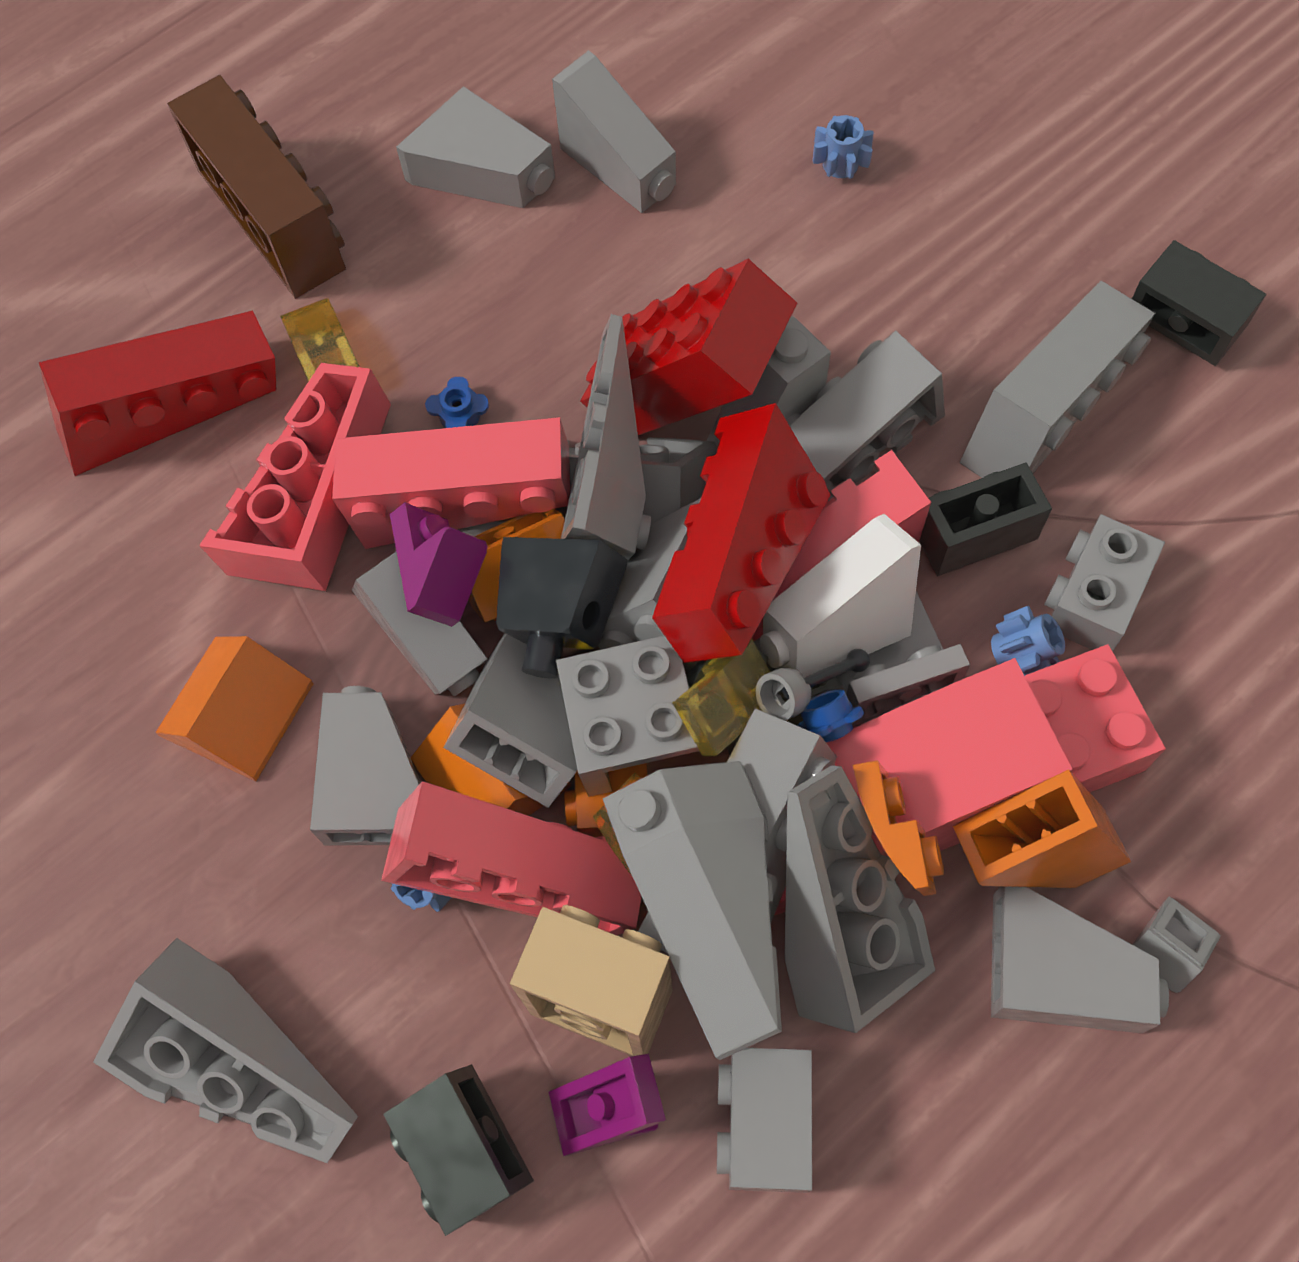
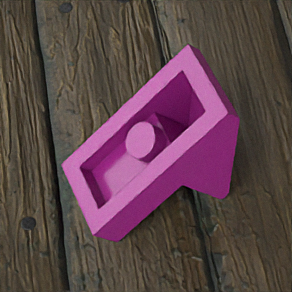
M404 502L390 513L407 612L452 627L462 617L486 556L488 545L481 539L449 527L447 519Z
M649 1054L630 1056L548 1092L563 1156L580 1153L655 1131L658 1128V1123L666 1121Z

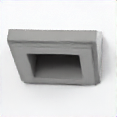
M1169 896L1132 945L1159 959V978L1165 979L1168 988L1178 993L1203 970L1221 935Z

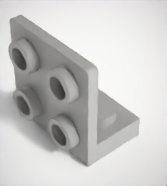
M916 591L911 636L868 654L870 664L865 671L854 672L851 670L836 678L843 684L844 691L853 708L860 706L864 711V715L860 719L852 722L853 726L964 679L970 663L961 644L943 650Z
M665 635L556 660L578 774L588 797L612 791L609 771L697 752L702 748L683 661Z

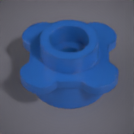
M453 377L448 381L447 387L442 392L427 398L425 407L429 415L439 417L444 428L476 425L480 415L488 411L489 402L484 394H476L469 388L466 378ZM455 402L462 403L461 406L453 407Z
M832 690L811 698L807 708L800 713L803 721L797 726L820 735L825 742H830L851 732L853 729L852 722L860 719L864 715V711L860 706L853 708L844 690Z

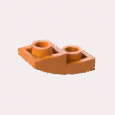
M878 760L852 765L865 812L885 852L900 873L923 896L936 894L933 877L944 875L939 843L936 835L925 836V831L917 820L897 823L896 816L906 815L903 791L898 776L889 778L888 772Z

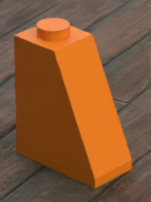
M1069 769L953 826L973 873L981 886L1077 888L1131 862L1105 809Z

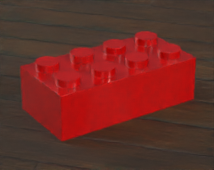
M749 258L726 270L720 267L713 271L707 279L693 286L685 284L673 296L663 301L655 299L644 310L634 315L627 313L622 316L638 435L753 394L794 312L797 302ZM597 361L590 368L586 376V381L590 384L580 400L587 408Z

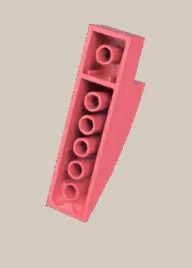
M1109 644L1025 676L1016 658H1013L889 711L853 728L851 732L839 739L826 742L837 756L835 766L843 768L861 803L862 800L857 788L852 765L878 760L888 772L889 778L898 776L903 791L906 815L896 816L897 823L917 820L924 829L926 837L936 835L940 851L960 844L953 826L1068 769L1089 792H1093L1146 771L1166 750ZM872 830L871 838L880 854L888 856L874 830ZM786 887L774 916L786 912Z

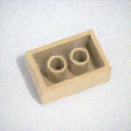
M563 905L560 913L542 906L510 981L511 987L532 1016L628 1055L648 1054L673 991L670 956L660 953L662 944L648 935L630 929H625L622 937L597 928L600 920L596 916L573 906Z

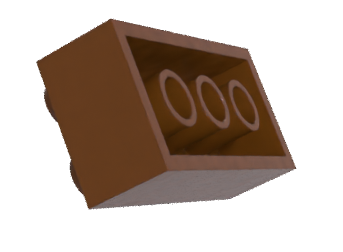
M218 75L167 103L198 172L295 299L346 270L339 250L345 246V243L334 223L328 219L330 215L334 214L328 198L319 186L313 188L308 186L306 183L307 176L301 164L292 153L284 156L280 151L282 146L276 133L267 121H263L260 124L255 119L257 117L256 112L241 89L234 92L222 76Z

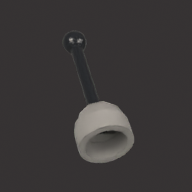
M854 649L849 652L846 660L805 678L802 677L803 674L799 670L791 668L774 670L763 675L757 682L756 699L762 712L784 721L791 719L807 708L811 701V688L851 670L854 672L865 671L869 667L870 657L866 651ZM781 693L786 697V702L780 696Z

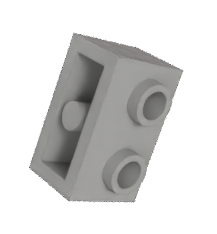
M1100 514L1090 533L1080 529L1065 559L1074 563V568L1069 578L1060 574L1057 576L1044 603L1045 606L1054 609L1051 616L1060 626L1063 636L1091 650L1109 644L1113 651L1125 634L1165 542Z
M745 1048L731 1055V1065L719 1064L718 1105H730V1132H717V1174H729V1190L797 1193L812 1191V1050Z

